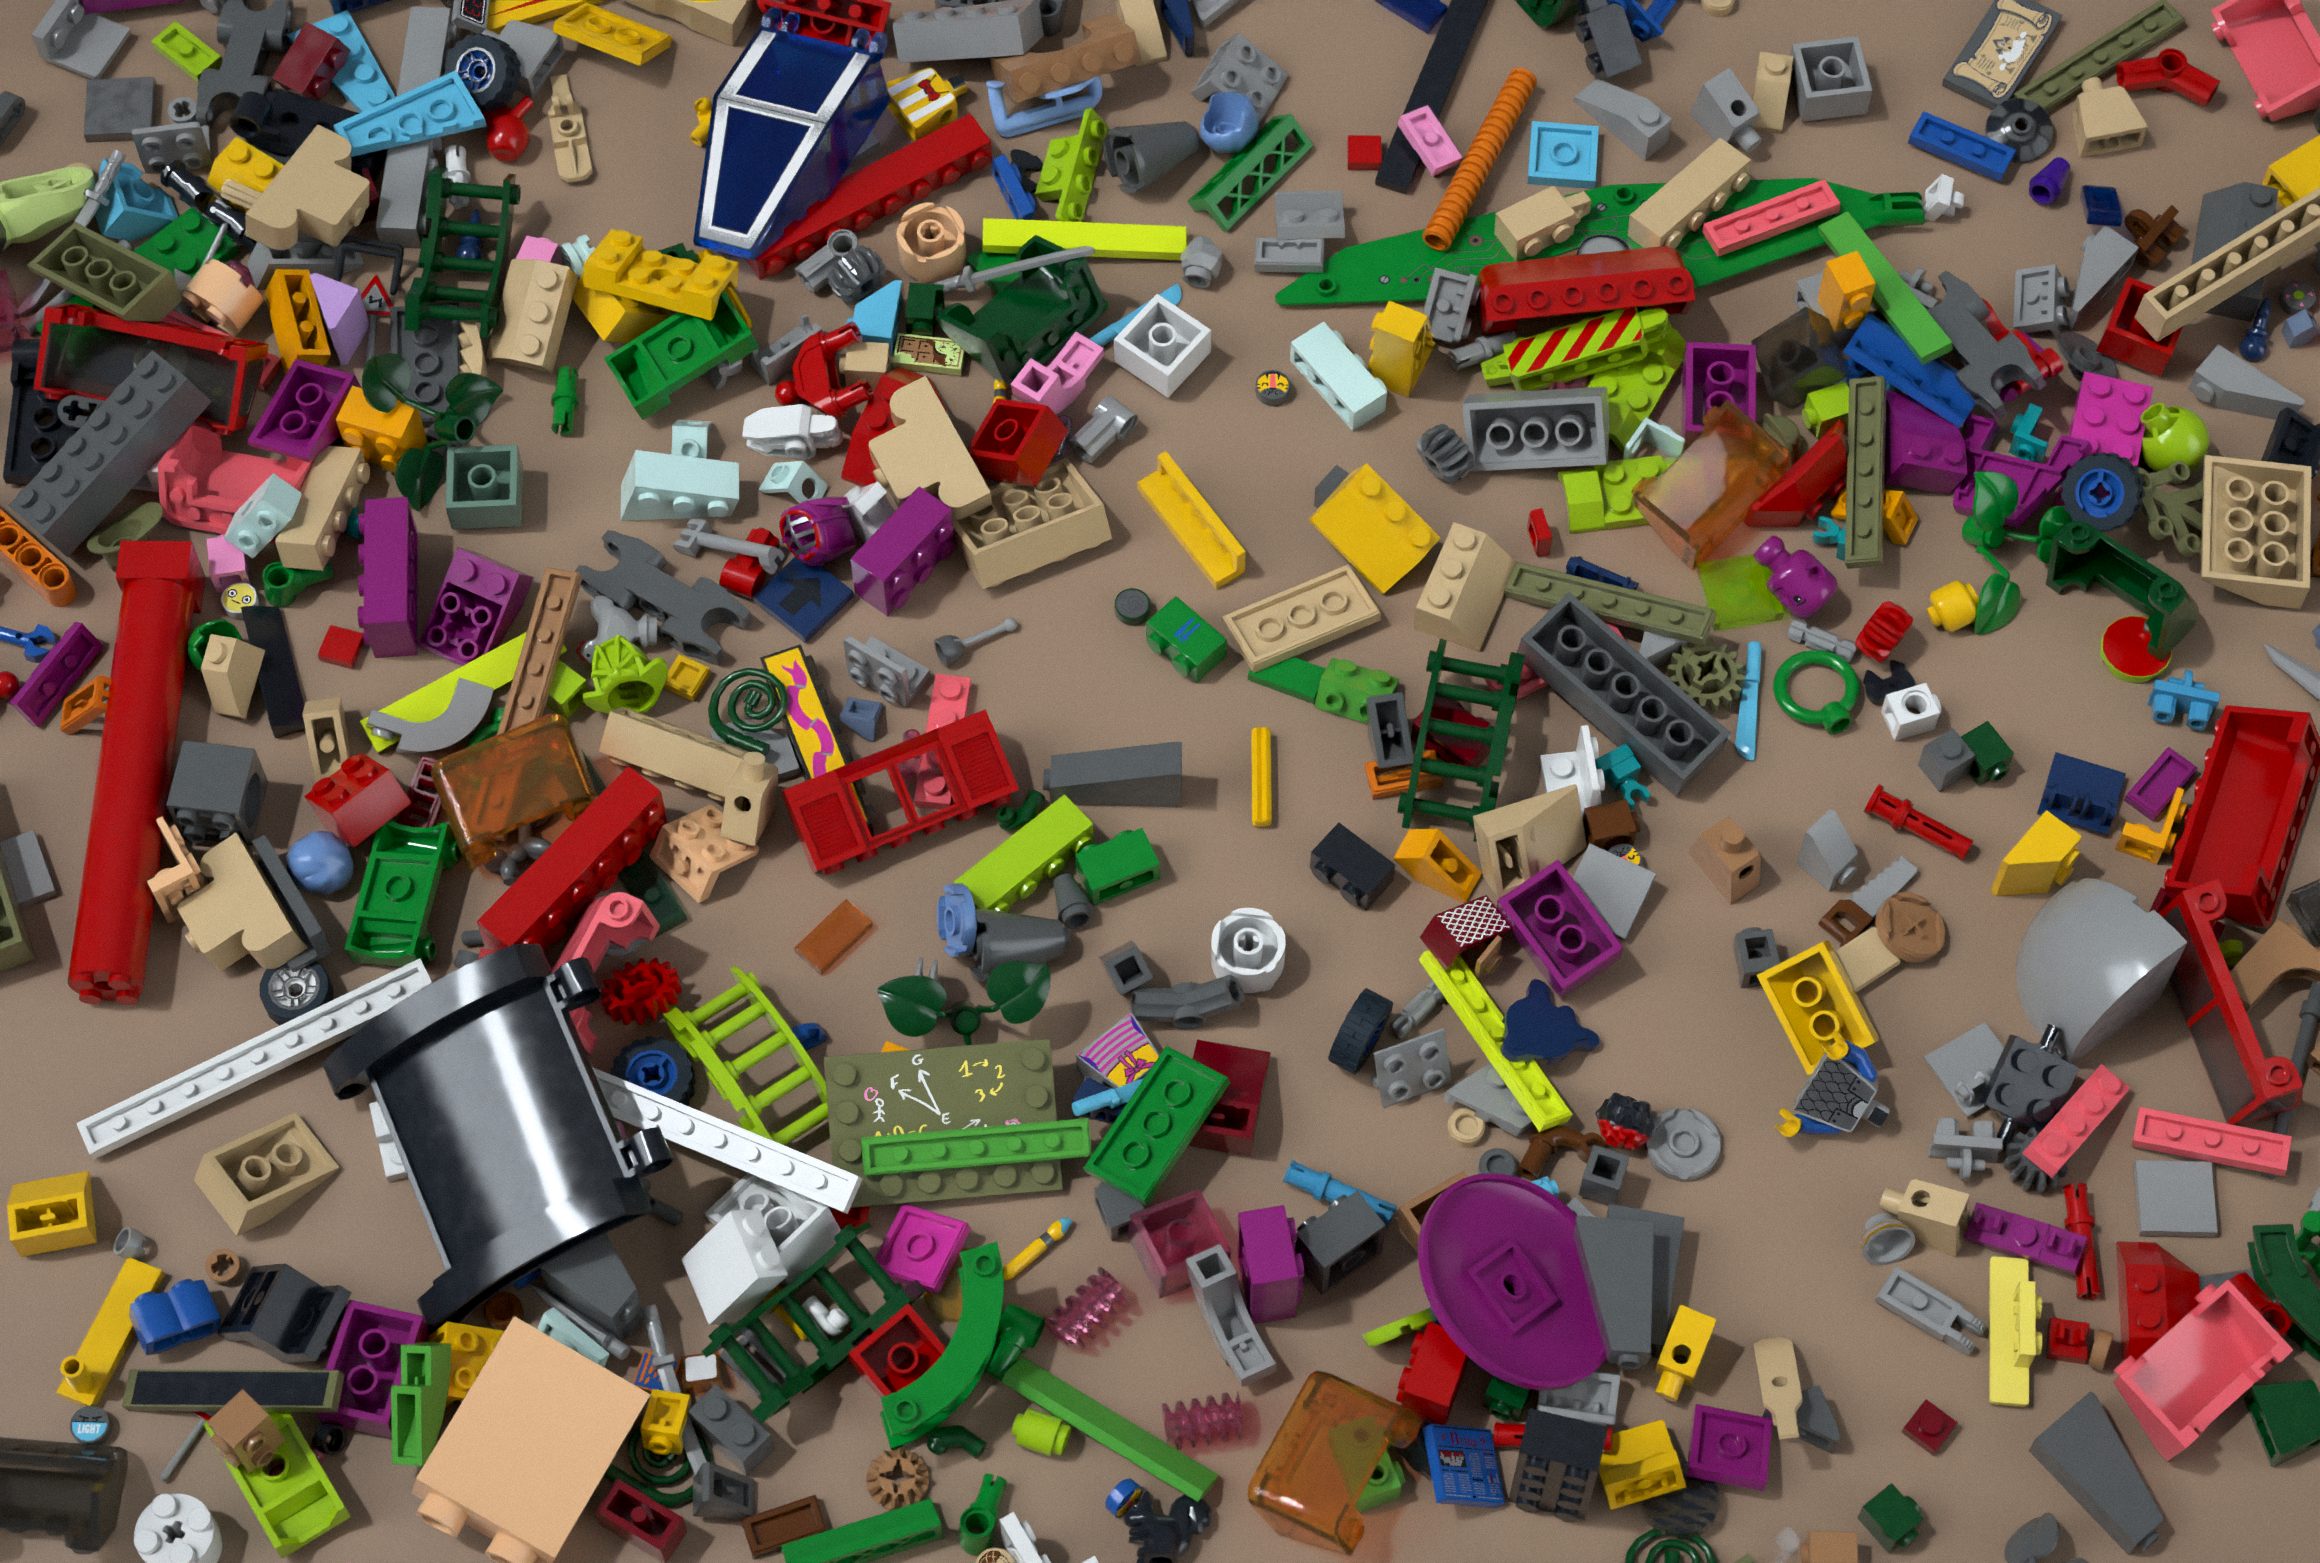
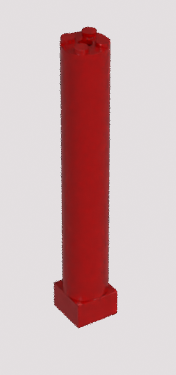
M120 541L115 578L122 596L111 667V684L108 689L109 698L106 703L108 705L104 717L67 981L68 986L73 991L79 993V1000L86 1004H99L102 1000L117 1001L125 1005H134L138 1003L139 996L144 990L155 897L147 881L154 878L159 872L163 845V835L156 819L163 817L166 822L167 801L170 792L188 655V640L190 638L193 613H201L206 579L192 541Z

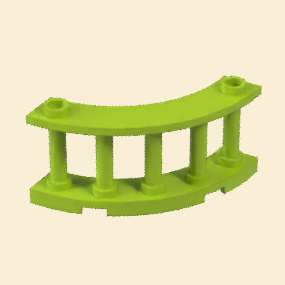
M734 966L730 971L737 984L691 1013L689 1011L682 1013L672 1004L669 1006V1013L661 1012L676 1042L685 1049L696 1063L700 1060L709 1071L706 1073L707 1078L724 1102L729 1100L736 1112H741L743 1117L737 1120L740 1127L785 1146L828 1119L826 1082L790 1027L763 994L761 985L752 972L745 974L740 968ZM745 997L752 1004L710 1032L704 1030L699 1033L698 1026L740 999ZM762 1016L777 1033L732 1062L726 1060L722 1063L714 1052L717 1049V1044ZM786 1046L800 1068L753 1097L750 1094L746 1097L736 1083L739 1080L738 1075ZM809 1080L823 1104L779 1132L775 1133L772 1131L768 1133L758 1117L763 1114L762 1109Z

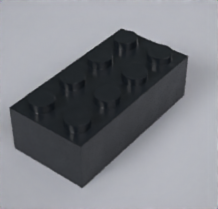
M1529 1408L1508 1502L1516 1503L1515 1506L1527 1512H1538L1539 1509L1552 1512L1556 1518L1563 1521L1585 1520L1599 1471L1608 1427Z

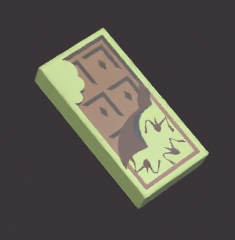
M898 333L893 357V368L895 369L899 366L912 371L961 376L965 351L952 339Z

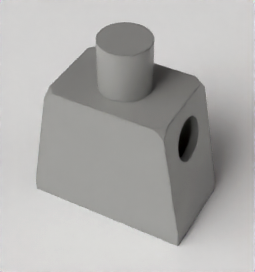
M516 20L509 21L500 35L488 29L482 33L508 43L509 47L515 50L516 57L521 65L519 66L521 79H519L517 90L530 98L535 96L565 53L561 35L552 32L551 29Z
M1730 68L1703 84L1690 115L1715 141L1722 138L1730 145L1738 142L1746 153L1756 149L1763 141L1753 129L1760 114L1759 110Z

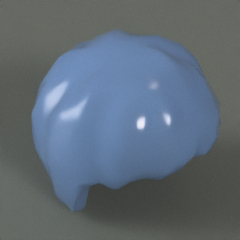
M1234 91L1228 93L1219 92L1210 97L1208 110L1202 116L1199 126L1200 135L1209 148L1214 149L1220 154L1238 153L1255 138L1258 132L1259 119L1250 97L1244 93L1237 94Z
M311 831L292 844L286 856L287 872L299 891L323 895L331 894L345 888L353 877L354 863L347 844L335 836L333 832Z

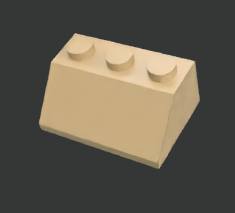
M512 259L499 305L498 327L493 328L486 359L552 374L578 275L570 267L538 259Z
M1453 522L1416 606L1414 629L1480 652L1505 595L1504 589L1516 561L1488 534Z

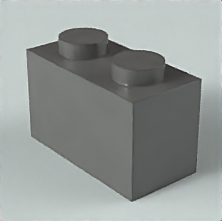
M717 1384L688 1410L693 1427L746 1476L774 1450L771 1434Z

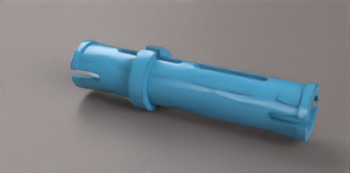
M1294 1160L1291 1161L1283 1179L1284 1183L1313 1194V1198L1318 1201L1324 1199L1333 1202L1342 1195L1349 1197L1358 1190L1386 1225L1385 1227L1388 1228L1397 1205L1332 1178V1174L1327 1171L1321 1173Z

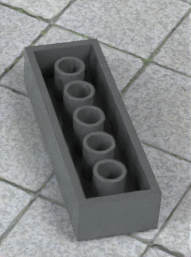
M152 350L146 358L139 362L134 371L115 388L109 398L90 415L83 426L66 441L58 453L42 467L41 471L17 494L16 498L8 506L65 556L69 557L212 401L187 377Z
M1570 592L1521 638L1516 653L1525 654L1524 663L1619 747L1627 743L1638 763L1675 796L1723 750L1731 732Z

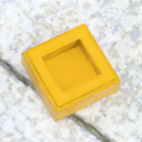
M678 654L668 670V676L663 688L694 702L711 675L710 668Z

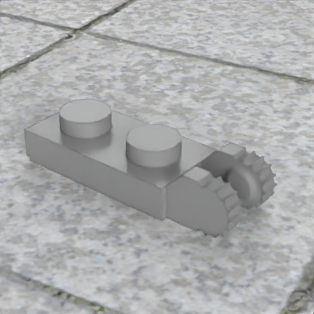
M1896 1266L1875 1299V1302L1941 1341L1944 1339L1950 1347L1966 1355H1970L1974 1350V1342L1951 1328L1953 1322L1956 1321L1960 1327L1978 1336L1983 1335L1986 1330L1985 1323L1962 1308L1963 1305Z

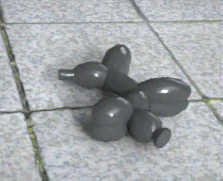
M548 798L539 799L524 809L523 813L515 811L510 828L518 830L519 843L513 844L507 852L502 849L493 848L487 849L482 853L481 861L484 867L491 872H500L504 878L503 883L506 886H511L516 881L515 878L518 875L517 863L523 861L527 856L537 860L551 846L549 841L533 837V829L545 824L552 817L555 810L552 801Z

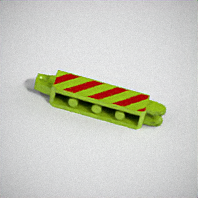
M1637 307L1616 309L1612 313L1595 318H1584L1578 323L1561 328H1550L1544 333L1530 337H1520L1510 343L1503 344L1504 353L1482 362L1481 368L1488 387L1513 383L1518 392L1537 391L1642 360L1649 352L1647 344L1660 341L1666 337L1668 338V335H1671L1672 327L1668 320V314L1663 308L1658 307L1638 312Z

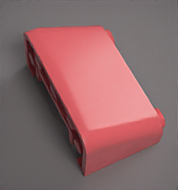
M2228 0L2211 9L2216 22L2210 25L2219 42L2226 39L2258 97L2253 103L2262 119L2268 116L2272 122L2320 108V37L2300 0Z
M193 422L171 445L157 464L160 505L163 508V517L176 526L226 534L235 512L273 473L300 491L316 457L307 462L286 456V461L225 451L222 450L220 434L213 433L212 426ZM278 534L269 543L275 544Z
M615 892L594 899L583 910L551 971L553 973L570 960L584 957L589 960L595 974L611 943L628 950L630 943L636 939L644 938L652 942L660 928V924L645 902L630 894ZM585 1006L570 1011L569 1014L586 1053L591 1055L600 1039L591 1031L589 1021L592 1014L585 1010Z
M2228 1279L2218 1288L2213 1283H2210L2195 1297L2199 1304L2137 1360L2130 1355L2114 1369V1372L2118 1375L2113 1381L2154 1448L2166 1461H2169L2186 1449L2211 1422L2254 1383L2266 1375L2276 1363L2279 1364L2293 1351L2288 1343Z

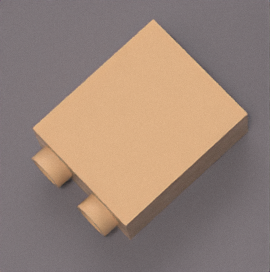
M514 1316L415 1480L411 1494L423 1500L416 1515L431 1527L452 1537H457L465 1524L492 1539L485 1554L495 1563H553L651 1394Z

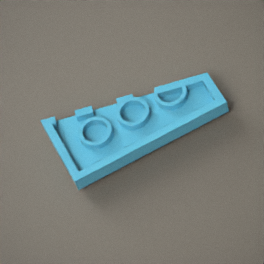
M348 10L312 24L337 37L351 50L345 65L339 69L330 85L334 89L337 88L358 113L395 98L392 89ZM301 29L287 35L291 45Z
M455 70L335 124L334 129L337 134L349 141L351 144V157L481 128L487 125L483 114Z

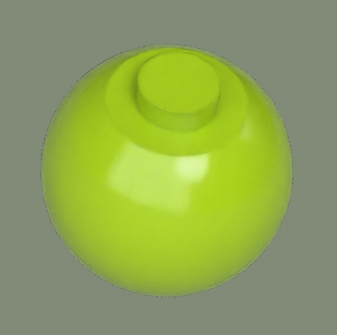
M2156 403L2148 407L2140 417L2145 427L2140 451L2143 461L2155 472L2166 469L2175 461L2186 463L2190 469V474L2197 471L2201 467L2204 456L2207 455L2209 449V433L2204 421L2195 412L2184 407H2166L2164 403Z

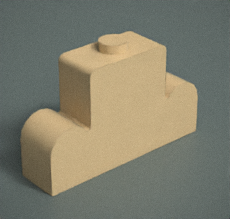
M317 125L245 214L246 236L270 248L286 250L296 244L298 230L331 246H337L353 226L356 227L360 224L365 210L369 206V180L351 171V144L343 136Z
M924 376L894 392L890 398V411L896 428L870 440L869 450L871 459L877 468L873 471L874 477L884 489L888 488L898 508L919 486L933 496L939 494V500L952 509L953 519L966 518L992 505L991 492L927 377Z
M234 833L204 854L200 862V870L210 883L177 905V910L189 929V932L184 935L196 952L201 951L218 971H223L249 953L263 968L276 969L308 949L253 852L237 833Z

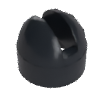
M322 1423L315 1428L316 1431L314 1437H312V1443L317 1451L334 1456L343 1450L347 1439L344 1427L334 1423ZM328 1436L332 1437L330 1443L326 1442Z

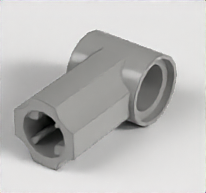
M846 229L833 232L829 236L826 246L795 268L796 275L809 291L815 293L828 283L827 275L833 269L832 265L840 260V256L848 253H839V251L843 249L855 250L859 247L856 235Z
M1106 396L1095 408L1092 419L1069 440L1070 447L1082 461L1092 463L1116 439L1123 440L1129 436L1138 422V415L1113 396Z

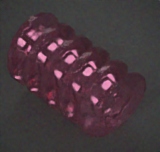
M1102 1267L1097 1268L1098 1276L1092 1274L1087 1277V1286L1080 1285L1076 1288V1296L1070 1295L1065 1299L1066 1307L1058 1306L1054 1309L1055 1318L1048 1316L1044 1319V1323L1050 1333L1066 1347L1074 1345L1083 1350L1085 1348L1081 1338L1083 1334L1091 1339L1096 1338L1092 1328L1093 1324L1105 1329L1107 1324L1103 1315L1106 1313L1112 1318L1118 1316L1113 1306L1115 1303L1124 1308L1129 1306L1124 1296L1125 1292L1118 1281Z
M1238 1391L1235 1402L1232 1401L1228 1392L1222 1393L1220 1405L1217 1404L1213 1395H1209L1206 1397L1204 1408L1197 1398L1191 1399L1189 1410H1187L1182 1400L1176 1401L1174 1413L1171 1412L1167 1403L1161 1404L1167 1444L1168 1441H1172L1177 1451L1182 1449L1183 1438H1187L1192 1448H1196L1199 1436H1203L1207 1445H1212L1214 1433H1218L1222 1442L1225 1443L1228 1441L1230 1430L1234 1431L1238 1440H1243L1244 1420Z

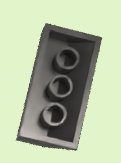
M2243 182L2204 194L2191 266L2275 215L2279 189ZM2264 276L2205 313L2252 322L2261 300Z

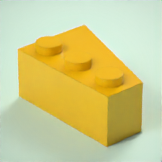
M1389 301L1383 312L1378 311L1371 325V331L1375 332L1369 349L1373 351L1368 363V368L1372 369L1371 375L1374 378L1378 377L1381 379L1387 390L1409 398L1436 346V343L1432 341L1433 333L1429 332L1431 325L1428 315Z

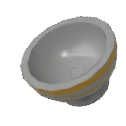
M1881 1213L1872 1216L1866 1222L1865 1232L1861 1239V1248L1864 1258L1869 1263L1888 1265L1907 1256L1913 1249L1916 1240L1913 1231L1904 1222L1894 1219L1890 1214Z

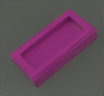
M2168 747L2126 794L2124 801L2154 822L2171 802L2177 787L2183 788L2194 776L2198 767Z

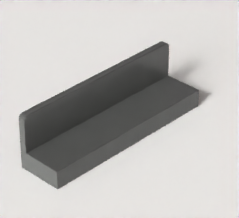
M264 834L252 841L260 858L258 863L308 949L296 957L286 961L290 970L296 972L332 953V950L321 927Z

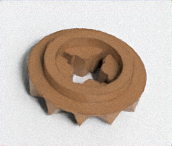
M901 1447L897 1450H884L879 1457L871 1461L866 1475L867 1488L874 1501L887 1509L895 1510L917 1503L925 1495L929 1484L926 1463L918 1457L916 1452H909ZM897 1465H900L903 1476L909 1478L908 1480L901 1481L898 1493H895L892 1480L886 1479V1477L894 1475Z

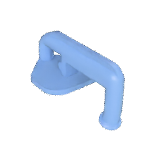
M1100 76L1038 96L1041 99H1053L1052 103L1007 115L1003 97L1005 83L1001 81L986 82L995 129L998 134L1004 137L1015 136L1082 117L1085 109L1094 108L1102 97V83ZM1087 86L1088 95L1062 102L1061 96L1078 92Z

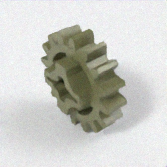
M1711 638L1708 639L1706 645L1693 643L1692 648L1682 644L1679 654H1672L1666 676L1703 709L1710 707L1711 711L1715 714L1718 712L1719 704H1722L1727 709L1730 708L1732 698L1738 699L1740 697L1741 687H1743L1745 676L1742 675L1744 663H1735L1738 653L1734 651L1727 654L1725 652L1727 644L1724 642L1718 648L1714 647V642Z

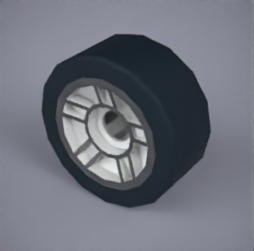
M317 961L296 972H292L287 963L276 969H267L259 984L260 998L269 1018L279 1026L333 1000L331 981L324 967ZM303 989L302 994L297 997H293L290 994L291 992H301Z

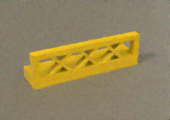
M1166 451L1157 456V471L1138 481L1137 490L1214 588L1218 589L1245 573L1246 551Z

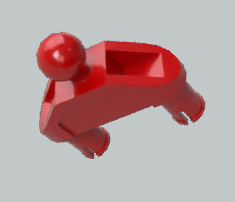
M851 321L847 325L829 333L819 331L805 340L792 366L795 382L790 380L782 381L775 389L774 397L778 404L781 406L796 405L802 398L814 409L826 416L832 415L838 420L848 413V409L873 399L872 388L866 379H861L859 382L844 389H841L835 356L838 351L862 341L861 332L855 322Z

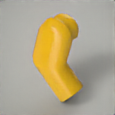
M702 97L695 102L694 109L697 112L699 125L689 134L690 140L699 147L712 136L716 105L707 97Z

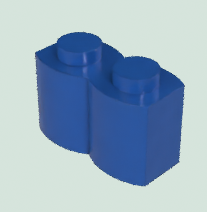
M185 1279L173 1285L168 1292L157 1294L153 1291L146 1292L138 1296L134 1303L130 1304L129 1318L146 1356L165 1352L182 1343L205 1338L220 1329L221 1317L204 1280L193 1281L192 1279Z

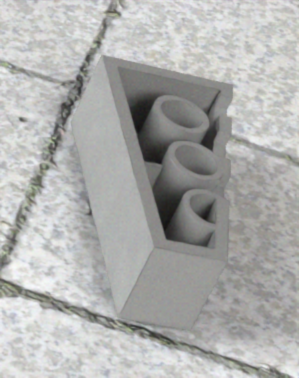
M1008 0L956 8L942 7L922 12L921 9H911L904 11L902 16L892 24L899 63L1024 55L1044 36L1038 0Z

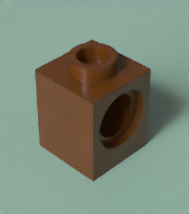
M1627 799L1584 809L1582 820L1588 845L1590 843L1605 851H1609L1611 847L1617 844L1624 843L1634 846L1636 833L1640 832V822L1637 812L1630 811Z

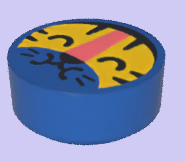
M1131 1478L1121 1481L1108 1495L1105 1502L1106 1509L1116 1518L1124 1516L1127 1510L1140 1499L1143 1492L1142 1487Z

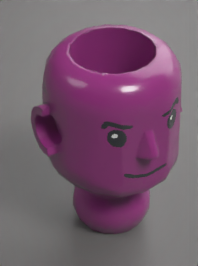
M1772 535L1753 554L1755 561L1759 565L1768 567L1773 572L1767 580V589L1797 618L1807 619L1811 617L1837 590L1838 583L1836 578L1813 554L1803 549L1790 554L1785 549L1784 542L1777 536Z

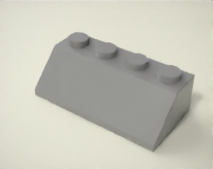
M1607 387L1469 394L1462 403L1466 445L1469 446L1468 450L1474 459V467L1468 472L1606 465L1608 463L1610 418Z

